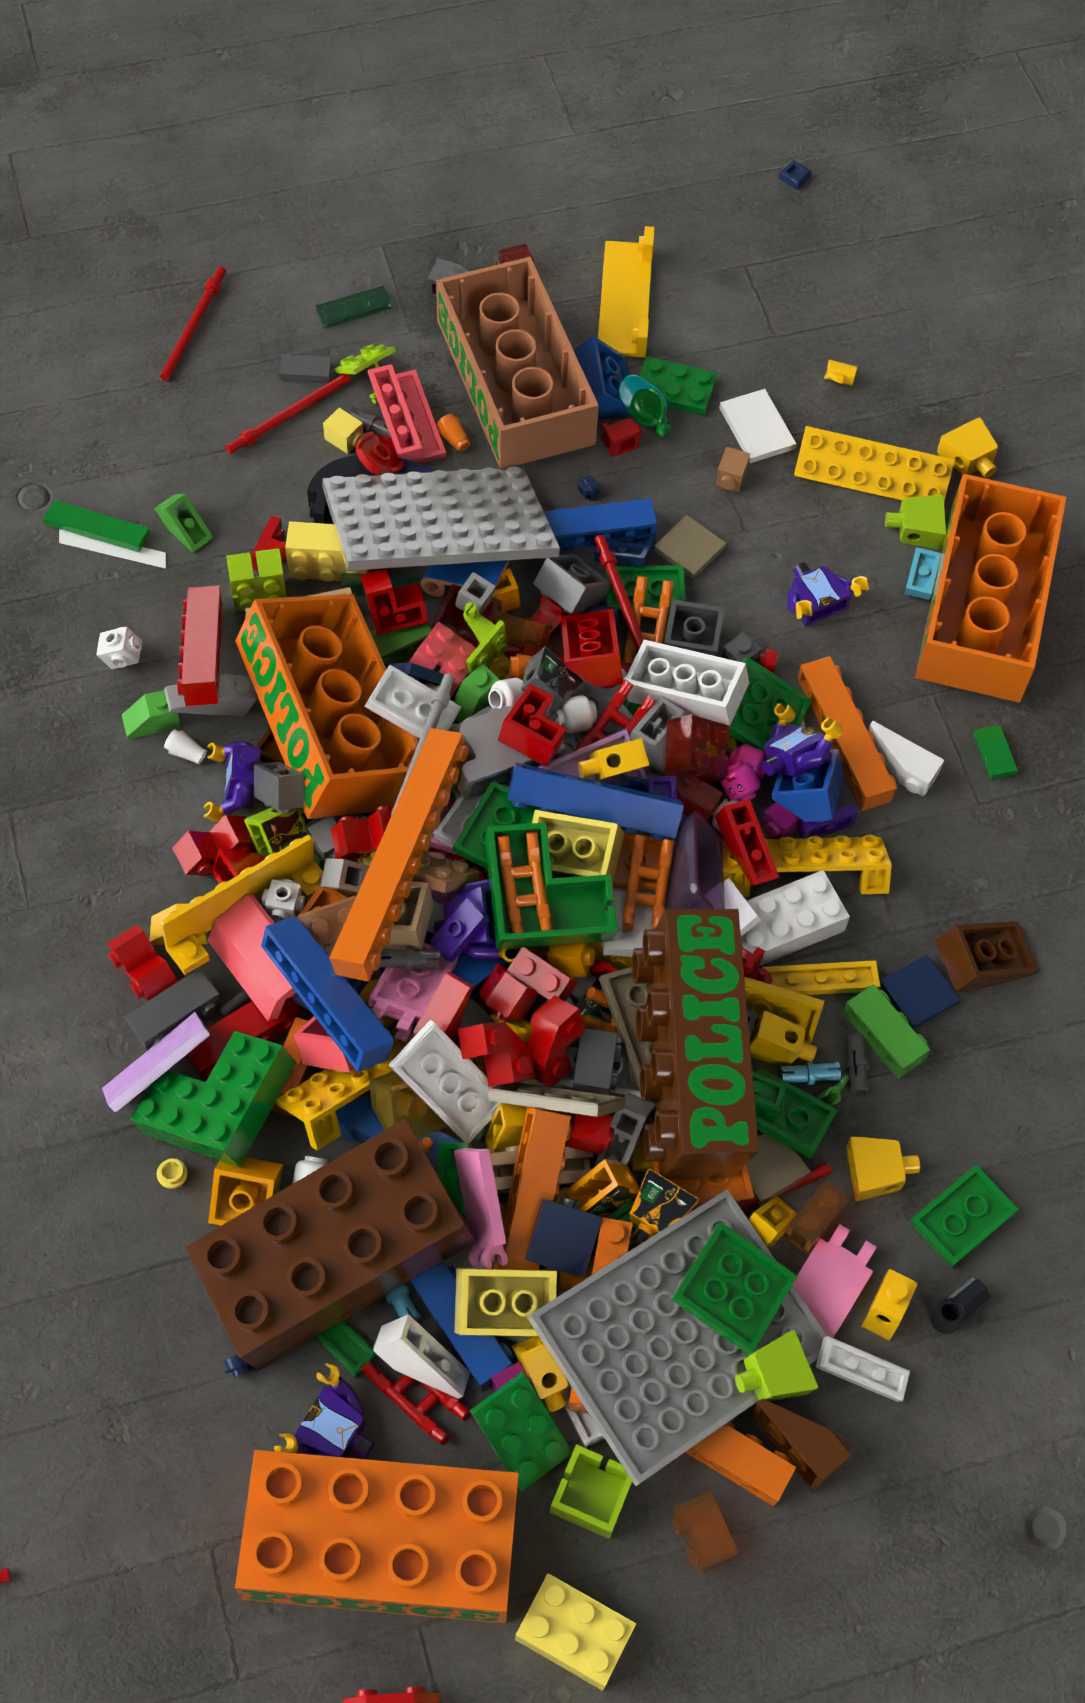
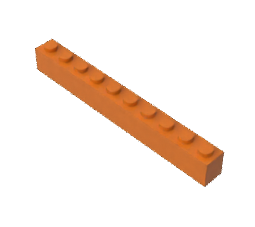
M430 728L330 955L335 975L369 982L373 971L378 970L381 952L384 946H387L390 942L392 926L400 918L401 905L404 898H408L414 875H417L420 871L421 858L424 851L427 852L430 847L433 830L439 826L442 808L447 806L451 787L457 783L459 778V768L462 762L467 760L468 746L465 745L462 733Z

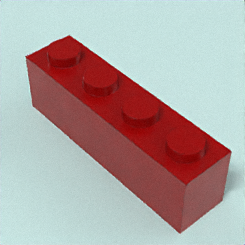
M293 997L286 998L278 1019L267 1021L255 1003L251 1001L208 1027L209 1037L186 1055V1058L203 1082L208 1079L234 1031L274 1042L275 1038L282 1033H288L295 1017L303 1019L301 1008L294 1002Z

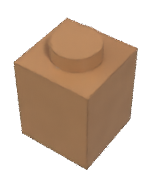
M726 447L718 467L715 485L726 490L740 492L748 470L750 453Z

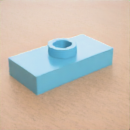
M916 547L904 594L930 600L942 553Z

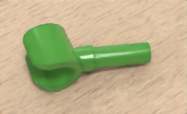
M844 1075L834 1087H829L818 1094L817 1099L826 1098L830 1106L841 1101L840 1092L850 1081V1077Z

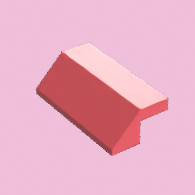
M390 364L368 370L370 381L397 456L420 464L446 458L443 442L416 369L395 374L393 366Z
M248 893L215 920L207 941L267 1021L278 1019L286 998L293 997L296 991L261 947L265 926L275 922L254 895Z

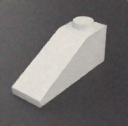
M872 721L868 730L872 732L874 745L877 751L883 754L888 769L908 791L924 797L939 775L944 759Z
M409 1314L381 1326L373 1351L390 1367L458 1399L463 1397L470 1371Z

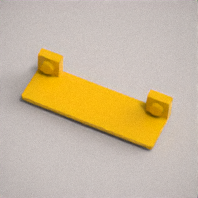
M645 226L644 236H639V243L605 242L598 339L624 356L646 358L654 227Z
M806 426L794 476L900 501L905 498L943 495L945 501L955 460Z
M307 835L303 838L295 839L288 847L277 853H271L264 861L244 869L235 878L218 884L211 892L194 898L187 906L178 911L170 912L160 921L166 951L184 975L210 961L209 954L197 938L212 930L215 920L246 894L252 893L259 902L262 900L264 890L270 888L272 879L279 881L281 879H289L296 884H300L302 895L305 896L307 902L321 885L323 871L315 862L313 838Z
M841 835L835 838L811 836L806 839H794L792 837L765 839L777 872L861 870L859 885L861 894H889L892 864L882 837L874 835L848 837ZM718 840L717 851L721 864V884L729 878L744 897H750V882L724 840Z
M396 1026L388 1030L394 1042L387 1061L357 1072L356 1069L350 1073L324 1069L277 1098V1105L304 1122L310 1146L317 1151L342 1136L335 1111L394 1075L396 1072L388 1064L410 1042L411 1035L407 1042L397 1039L395 1036L399 1029Z

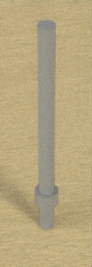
M444 674L439 690L434 692L431 700V711L391 816L430 728L436 729L443 709H446L450 700L449 692L455 679L450 674Z

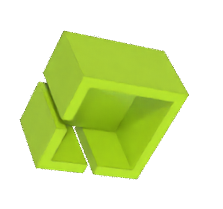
M279 548L255 551L259 576L254 577L250 552L226 555L235 612L246 611V608H251L255 599L287 597Z
M576 1444L565 1470L564 1478H562L551 1504L550 1513L610 1540L632 1480L622 1464L611 1459L608 1460L605 1471L599 1469L603 1456Z

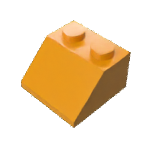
M245 1157L242 1165L238 1167L219 1160L214 1169L208 1223L222 1226L280 1192L283 1164Z

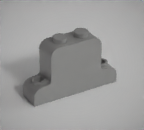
M513 707L494 708L486 714L477 717L471 716L462 722L459 733L463 734L465 745L468 746V757L465 761L466 763L459 769L461 775L458 789L464 798L486 791L492 780L499 784L509 783L515 762L535 767L542 766V764L498 741L503 721ZM563 741L552 761L564 756L566 746Z

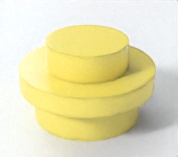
M167 1159L157 1169L159 1183L168 1189L180 1187L188 1176L185 1164L178 1159Z

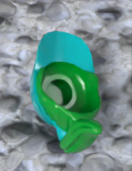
M626 376L620 384L619 394L629 413L639 424L647 427H656L655 432L658 436L663 437L671 431L672 425L666 418L667 403L661 391L640 376Z

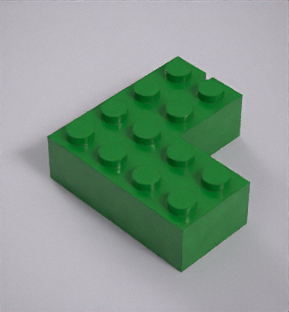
M546 823L487 827L485 847L496 950L522 948V946L538 947L614 940L618 928L615 905L611 906L614 901L611 874L552 879ZM536 831L538 832L541 865L553 930L541 931L536 905L519 907L524 932L512 933L508 921L503 879L499 864L497 837L501 835L509 836L512 867L530 865L527 854L526 833ZM532 876L514 879L517 896L534 894Z
M234 1031L206 1082L167 1070L148 1086L146 1091L149 1093V1096L141 1098L130 1120L146 1136L240 1167L297 1062L280 1044Z

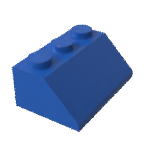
M595 336L590 337L575 348L574 353L599 405L598 419L632 417L619 394L622 380L629 375L626 356Z
M839 749L830 750L832 759L830 762L798 777H791L779 772L772 792V799L805 822L814 821L822 823L833 820L844 780Z

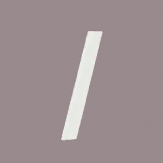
M59 529V543L166 569L165 552L142 547L140 552H136Z

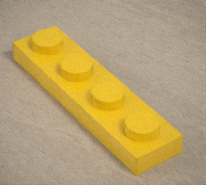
M876 960L762 967L771 974L773 980L771 985L804 995L857 993L864 991L872 984L878 990L880 989Z

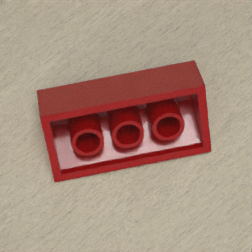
M606 609L562 615L561 625L565 667L596 688H613L622 684L623 675L614 610Z

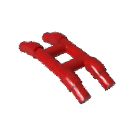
M624 680L606 709L574 751L608 737L602 731L610 720L627 729L630 736L631 731L654 706L657 700L647 695L632 719H629L618 711L634 687V684L630 681Z
M371 1361L366 1362L361 1368L362 1372L383 1394L391 1399L428 1436L435 1439L442 1446L449 1442L450 1435L426 1415L436 1403L440 1401L446 1409L464 1422L468 1421L472 1415L470 1410L456 1397L420 1381L418 1382L429 1391V1394L416 1406L403 1394L416 1379L403 1374L393 1385Z

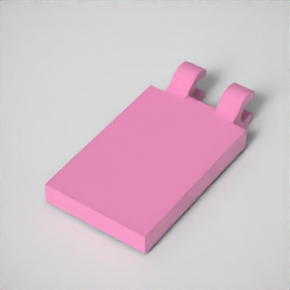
M423 944L422 951H438L430 944ZM441 954L439 960L427 959V961H440L439 970L412 968V971H406V968H385L369 997L368 1005L373 1007L372 1010L382 1025L386 1016L399 1020L396 1026L399 1030L395 1038L405 1042L408 1041L414 1024L419 1022L445 974L453 972L458 962V957L453 963L446 961Z
M473 1148L454 1150L466 1221L477 1240L469 1253V1262L472 1266H480L479 1255L483 1252L481 1264L484 1268H492L491 1262L495 1261V1254L498 1264L506 1265L508 1257L503 1248V1244H506L490 1150Z
M839 1224L828 1243L821 1238L819 1239L793 1283L794 1288L826 1335L832 1338L836 1335L872 1275L873 1271L867 1268L866 1265L877 1248L866 1240L857 1256L842 1247V1244L850 1230Z

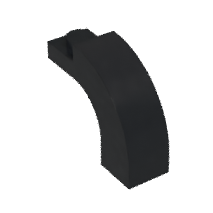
M358 455L342 457L326 464L310 481L307 495L310 518H314V523H327L329 507L322 487L323 478H331L332 476L356 477L360 474L376 475L362 464Z

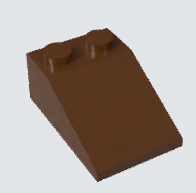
M1018 921L955 925L935 940L955 992L978 990L1031 976L1039 972Z
M761 1399L757 1402L750 1416L775 1448L791 1459L790 1463L796 1466L795 1472L813 1493L838 1473L852 1456L848 1452L850 1450L849 1445L839 1434L834 1435L830 1429L767 1400Z

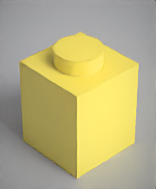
M338 408L323 423L325 440L347 454L356 448V443L363 436V422L341 408Z

